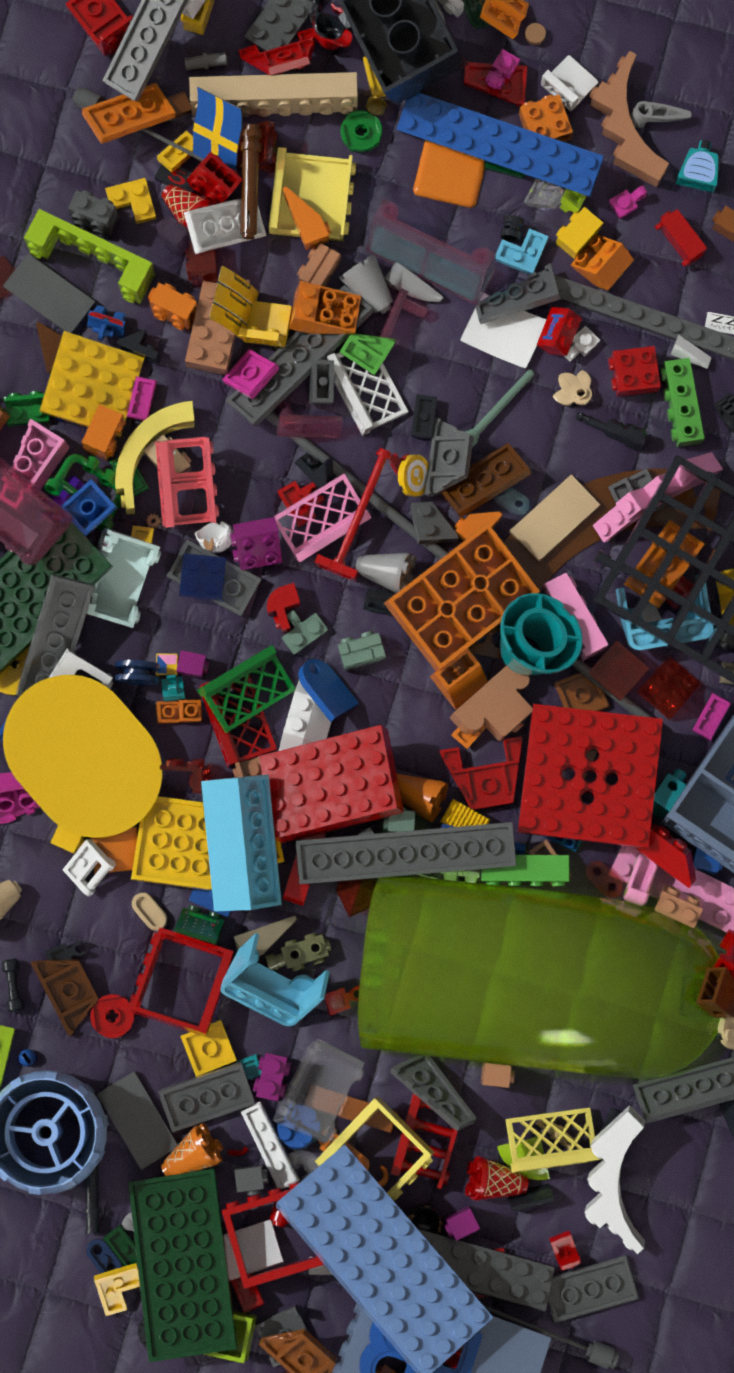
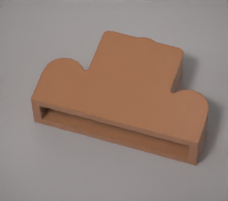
M506 665L450 716V719L463 733L468 735L476 733L482 725L498 741H501L511 731L516 733L524 726L522 721L533 710L519 694L529 684V675L517 674Z

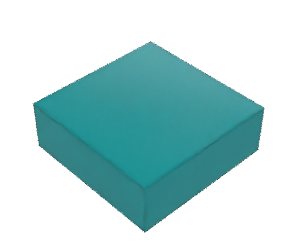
M257 1054L236 1061V1063L242 1062L247 1080L261 1076L262 1070L258 1069L259 1059Z

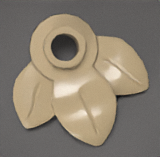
M582 370L577 376L571 373L559 375L558 381L561 390L553 395L555 401L562 405H571L573 403L586 405L590 402L592 391L590 389L591 378L588 373ZM580 392H585L583 396H578Z

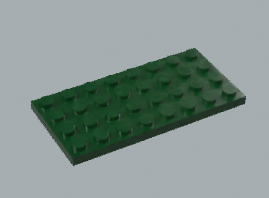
M58 505L31 529L40 535L41 539L30 554L14 545L0 559V674L31 645L52 574L95 585L113 568L111 563L84 536Z
M216 1169L128 1182L149 1362L238 1349Z

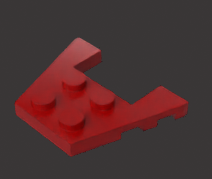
M313 28L297 32L298 42L261 53L256 45L239 49V56L242 60L270 76L280 75L291 69H302L311 62L316 42Z
M522 736L503 739L506 762L463 769L459 747L439 751L470 809L478 810L513 804Z

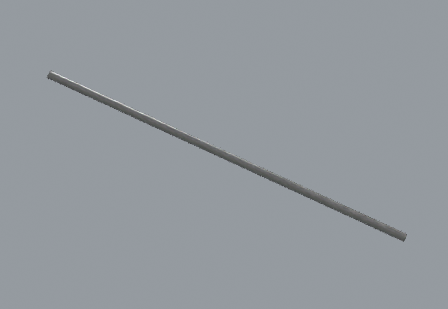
M272 411L265 418L307 453L314 456L321 464L330 458L275 412ZM333 460V474L339 477L344 473L353 489L362 496L366 486ZM373 492L369 503L417 541L414 525ZM437 543L421 544L439 559L448 554ZM577 658L571 665L632 715L651 717L580 658Z

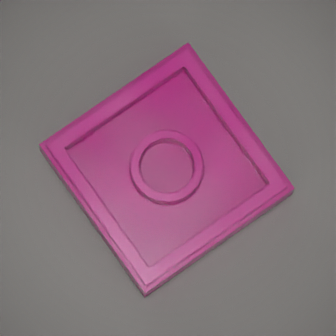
M248 349L222 380L226 385L253 400L280 368L272 361Z

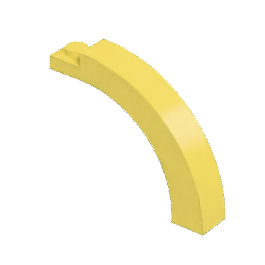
M192 401L170 405L152 414L133 431L126 441L118 459L115 476L116 495L121 496V507L126 508V514H135L133 480L137 465L144 454V449L162 434L165 436L176 430L194 427Z

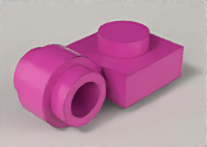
M502 49L494 61L492 70L488 73L485 82L493 89L498 88L500 90L506 78L510 79L520 63V59Z

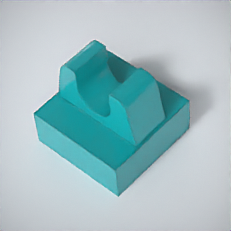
M174 674L167 675V679L161 680L164 702L185 699L182 677H176Z

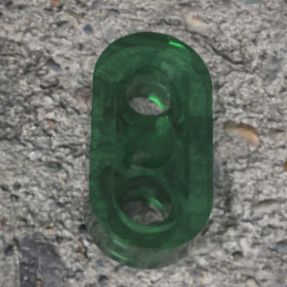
M461 0L464 3V10L471 25L475 29L487 28L489 23L480 18L485 3L484 0H475V3L474 0Z

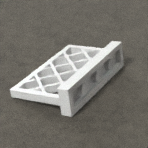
M340 352L326 357L325 360H334V383L362 436L369 433L372 429L408 413L383 363L379 368L381 373L378 378L367 374V370L364 373L353 369L355 362L352 363L351 368L344 366L340 361V358L344 357V355ZM352 373L363 377L361 386L352 383L350 379ZM366 378L377 382L375 391L363 387ZM380 383L388 385L390 388L389 396L377 392ZM362 391L373 395L370 404L362 402L360 398ZM375 396L387 400L384 409L373 405ZM389 401L397 403L401 411L396 413L388 411ZM371 409L383 413L381 420L373 423L370 417Z

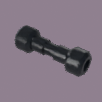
M17 959L3 960L1 962L2 971L6 973L9 986V1000L6 1002L7 1011H23L25 1008L24 1000L20 998L17 987V971L20 969L19 961Z

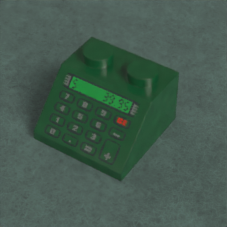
M189 905L188 909L183 907L174 932L218 946L225 920L221 919L222 915L211 911L209 915L200 913L201 908Z

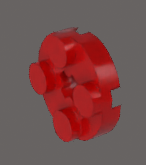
M110 994L101 997L95 1003L91 1010L90 1019L93 1028L99 1034L107 1038H118L125 1035L132 1028L135 1014L131 1012V1006H129V1001L126 998ZM110 1010H114L119 1015L114 1023H112L111 1019H107Z

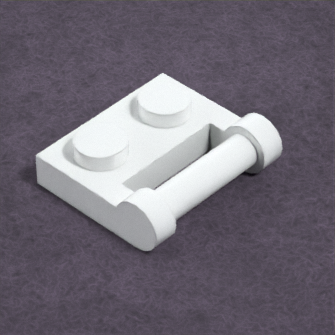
M87 839L64 867L63 871L85 895L91 897L95 893L97 885L108 871L114 869L116 863L107 857L92 839ZM99 862L102 865L101 868L87 883L85 878Z

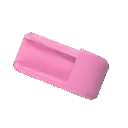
M640 854L633 866L634 868L628 880L623 898L627 902L642 907L646 904L650 895L648 892L658 865L645 855Z

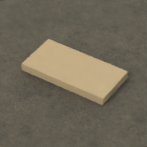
M571 474L509 532L539 562L590 516L600 504Z

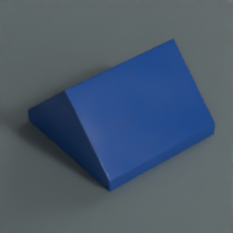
M92 479L59 507L84 536H87L117 509L114 503Z

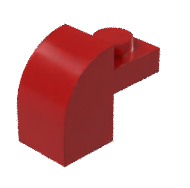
M294 583L275 589L267 601L268 616L277 614L273 618L276 628H281L282 633L291 631L285 611L301 606Z

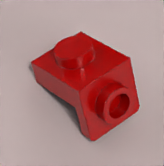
M570 1231L549 1238L561 1270L574 1268L581 1263Z

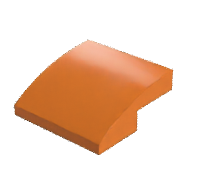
M486 0L480 18L511 39H514L518 35L521 21L526 17L529 3L524 0Z
M132 827L122 833L109 837H91L103 853L116 863L114 869L108 871V873L133 870L137 844V827ZM99 862L93 868L94 874H96L102 866Z

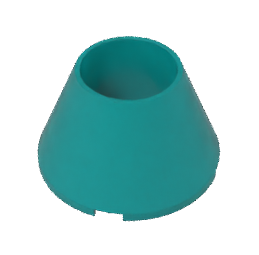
M530 593L517 597L507 606L501 618V656L504 663L513 672L520 675L557 673L567 669L578 658L582 648L581 628L574 614L571 616L563 607L564 604L548 595ZM524 636L535 641L541 651L529 645Z

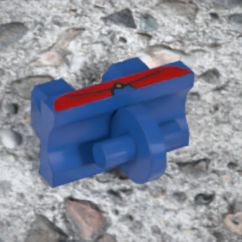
M97 305L94 311L90 310L88 313L87 327L92 328L93 332L99 333L98 340L101 341L104 340L105 336L112 338L114 335L123 338L125 335L126 315L121 312H115L113 317L107 316V309Z

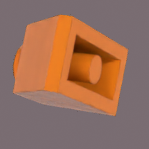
M500 512L469 514L466 518L462 517L456 523L455 527L457 529L455 532L462 541H465L487 523L493 529L502 518V514Z

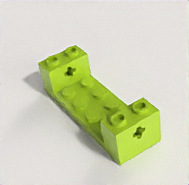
M41 209L37 211L24 236L25 243L32 256L38 259L43 257L48 260L56 242L60 238V242L67 246L72 244L86 255L91 253L105 264L110 262L116 265L115 267L123 272L118 282L123 299L130 303L137 302L141 304L155 277L152 262Z

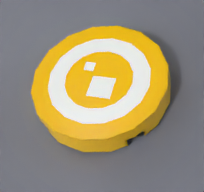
M408 455L406 460L402 461L399 466L398 483L403 488L402 492L409 497H417L425 493L429 463L421 455Z

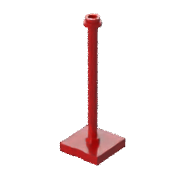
M382 448L375 454L378 456V459L337 558L334 557L331 560L318 554L315 560L317 567L354 582L358 578V570L346 566L345 559L386 460H391V452Z

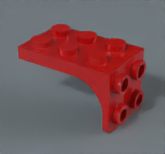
M70 0L65 3L67 9L105 57L116 53L133 19V15L127 17L114 0Z

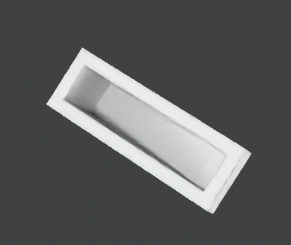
M678 335L671 355L681 359L690 358L691 363L707 369L711 357Z

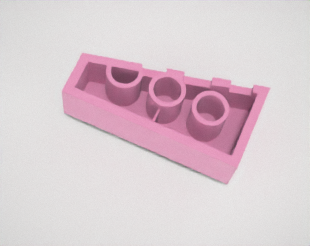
M32 419L28 423V430L26 435L23 436L21 448L18 455L15 456L12 471L9 473L0 495V500L3 504L21 516L24 515L70 448L64 439Z
M564 573L543 584L542 588L545 594L564 604L563 607L571 616L574 614L582 632V648L578 657L584 661L604 651L608 643L598 628L594 616L587 609L584 597L577 592V585L573 577H569L567 573Z

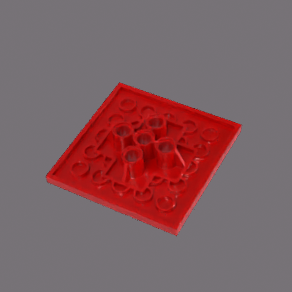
M533 704L518 833L648 849L663 719ZM596 751L599 758L596 761H590L587 758L588 752ZM565 770H572L575 773V777L571 780L565 779L563 777ZM588 772H593L597 778L594 782H587L584 779V775ZM608 775H615L618 778V782L615 785H609L606 782V777ZM586 793L594 797V801L590 804L582 801V796Z

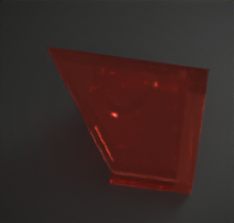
M369 878L339 881L336 892L348 916L352 917L377 905L384 884Z

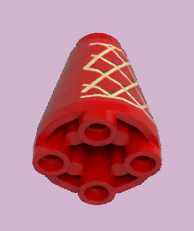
M173 184L168 185L162 192L164 202L188 236H190L184 212L215 205L213 201Z
M477 1156L474 1161L468 1162L467 1174H469V1183L466 1184L465 1195L470 1197L471 1200L480 1201L518 1196L521 1193L525 1194L527 1192L528 1177L523 1176L522 1173H512L510 1168L481 1156Z

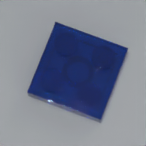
M184 553L179 596L222 601L226 557Z

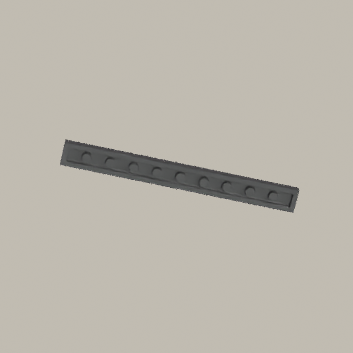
M555 275L561 298L559 301L675 341L678 335H680L701 350L734 361L733 336Z

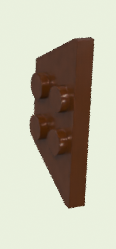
M80 960L31 961V965L68 1036H71L99 999Z

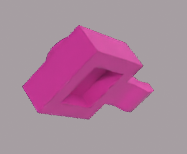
M643 185L631 194L626 189L611 198L609 204L619 219L638 208L636 202L645 198L647 191Z

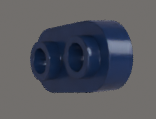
M94 1239L88 1244L86 1249L87 1256L100 1273L109 1271L108 1264L113 1263L116 1269L123 1267L103 1239ZM95 1246H100L102 1248V1252L100 1254L95 1253Z

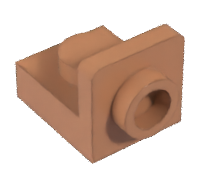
M259 757L240 763L236 762V768L232 769L235 777L262 775Z

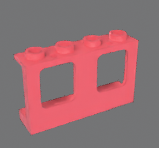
M209 437L155 441L162 526L168 528L175 527V525L193 523H216V517H219L218 505H215L214 496H217V486L213 483L212 475H215V464L211 462V454L214 451L212 441H209ZM200 446L202 448L203 470L176 473L174 449ZM205 489L207 511L201 514L180 515L177 493L180 490Z

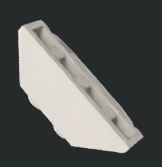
M300 680L293 696L279 751L327 739L331 722L303 688Z

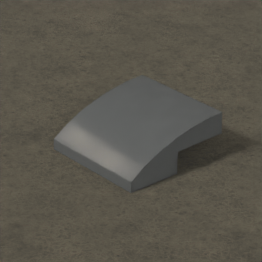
M646 468L629 478L626 477L614 483L608 488L617 503L630 491L645 487L653 478ZM661 504L655 508L654 512L666 507V505Z

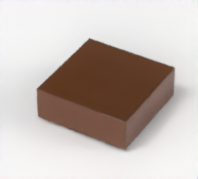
M185 91L166 98L176 112L175 118L192 112Z

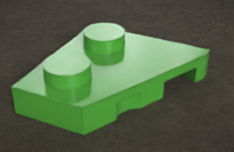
M350 334L340 353L375 375L397 340L362 334Z

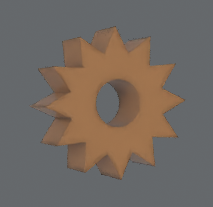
M150 513V516H147L148 519H145L147 521L146 525H149V528L157 529V526L160 527L159 524L162 523L160 521L162 518H159V514L155 515L154 513L152 515Z

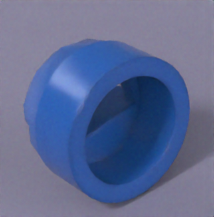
M25 1049L19 1054V1062L23 1066H32L37 1060L36 1053L31 1049ZM24 1053H26L28 1058H30V1063H28L27 1060L24 1058Z

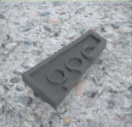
M551 263L545 266V270L537 274L533 272L528 275V279L519 284L515 282L509 285L508 290L502 293L498 291L476 303L475 307L480 324L560 300Z
M427 1051L392 1067L390 1073L457 1132L475 1123L477 1118Z

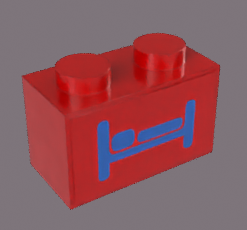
M551 307L536 345L548 354L567 356L582 318L569 308Z

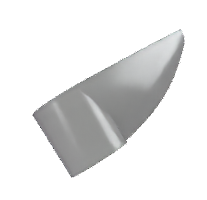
M640 101L631 112L630 117L634 127L642 128L647 122H671L691 118V111L660 103Z
M395 262L384 277L388 286L413 298L432 302H440L443 299L442 295L399 263Z

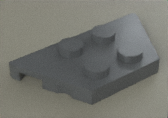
M439 418L434 420L424 494L427 497H433L469 476L473 437Z

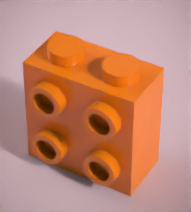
M547 95L540 101H528L520 107L519 117L524 129L562 142L571 140L573 131L560 95Z
M158 283L156 288L153 287L148 296L153 316L160 321L168 320L172 322V326L178 330L183 331V329L190 331L197 310L195 298L188 293L181 294L177 292L176 288L166 283L163 285Z

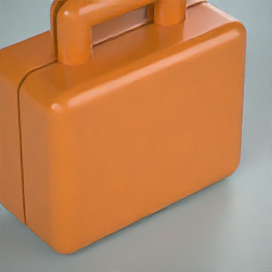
M425 140L413 191L415 195L472 208L478 200L486 161Z

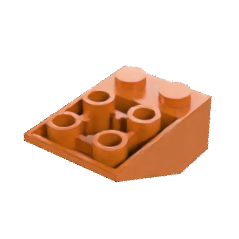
M300 281L294 295L289 329L308 334H355L361 296Z

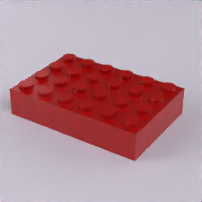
M382 725L259 756L262 775L269 774L275 840L280 843L404 813L389 731Z

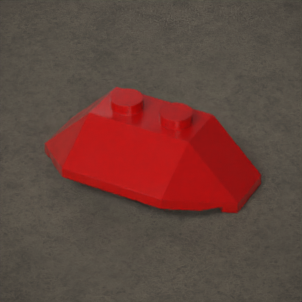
M656 824L651 825L648 849L634 848L686 887L690 888L696 881L691 850L687 848V844L684 841L672 837L665 827L657 826Z

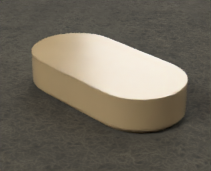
M147 893L135 895L132 900V907L143 922L153 931H158L159 927L165 928L168 922L167 915L155 900Z

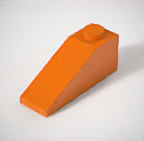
M287 186L283 187V196L305 249L309 250L317 247L319 243L329 242L331 230L328 222H323L322 217Z

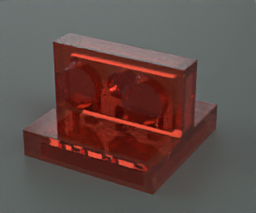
M266 121L255 124L259 125L262 131V139L260 140L262 151L259 153V170L271 174L275 172L277 132L274 131L275 123ZM240 137L238 169L242 171L243 152H241V143L243 139Z
M616 641L588 674L621 701L649 668L621 643Z

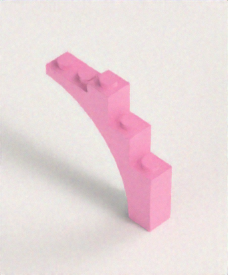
M712 452L686 459L706 472L709 471L716 475L723 470ZM679 467L665 494L673 498L705 482ZM665 474L658 475L645 487L627 493L616 503L613 509L593 525L604 543L610 541L641 517Z

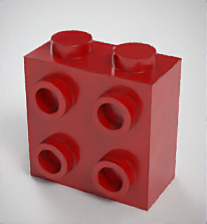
M210 151L186 179V182L189 183L193 190L198 191L216 205L223 203L243 179L234 169L229 168L218 155Z
M655 346L613 351L611 358H608L609 370H613L614 378H611L612 391H616L617 397L659 391L661 386Z

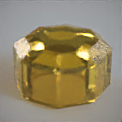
M371 96L365 107L373 115H383L387 103L378 96Z

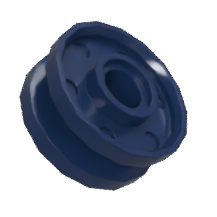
M119 660L115 662V668L124 671L123 674L114 676L116 683L139 686L159 684V678L150 675V672L160 670L159 663L142 660Z

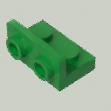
M32 391L30 395L11 393L9 397H4L6 411L10 415L7 420V426L28 425L30 419L38 424L50 423L49 415L39 412L45 393L41 391Z

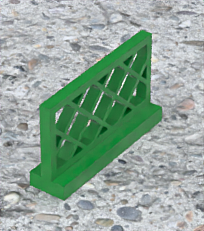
M273 645L197 689L199 695L205 698L225 733L296 690L276 657V650ZM271 660L276 667L274 675L264 672L266 663ZM249 673L259 674L257 685L247 683ZM263 676L273 678L271 689L261 687ZM277 680L284 681L288 690L285 692L275 691ZM231 684L242 685L240 696L230 693ZM246 686L256 689L254 700L244 697ZM260 690L270 693L269 702L263 703L258 701ZM216 693L224 695L223 707L215 705L211 696ZM228 697L239 699L237 710L226 708ZM243 701L253 703L251 713L240 712ZM225 711L236 714L235 721L230 726L224 720Z

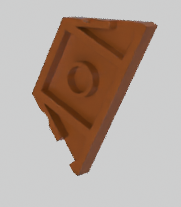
M306 1329L263 1337L259 1342V1345L290 1373H332L337 1357Z

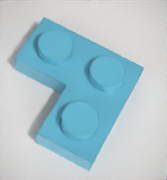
M529 229L522 247L502 239L494 261L530 275L536 269L548 236Z

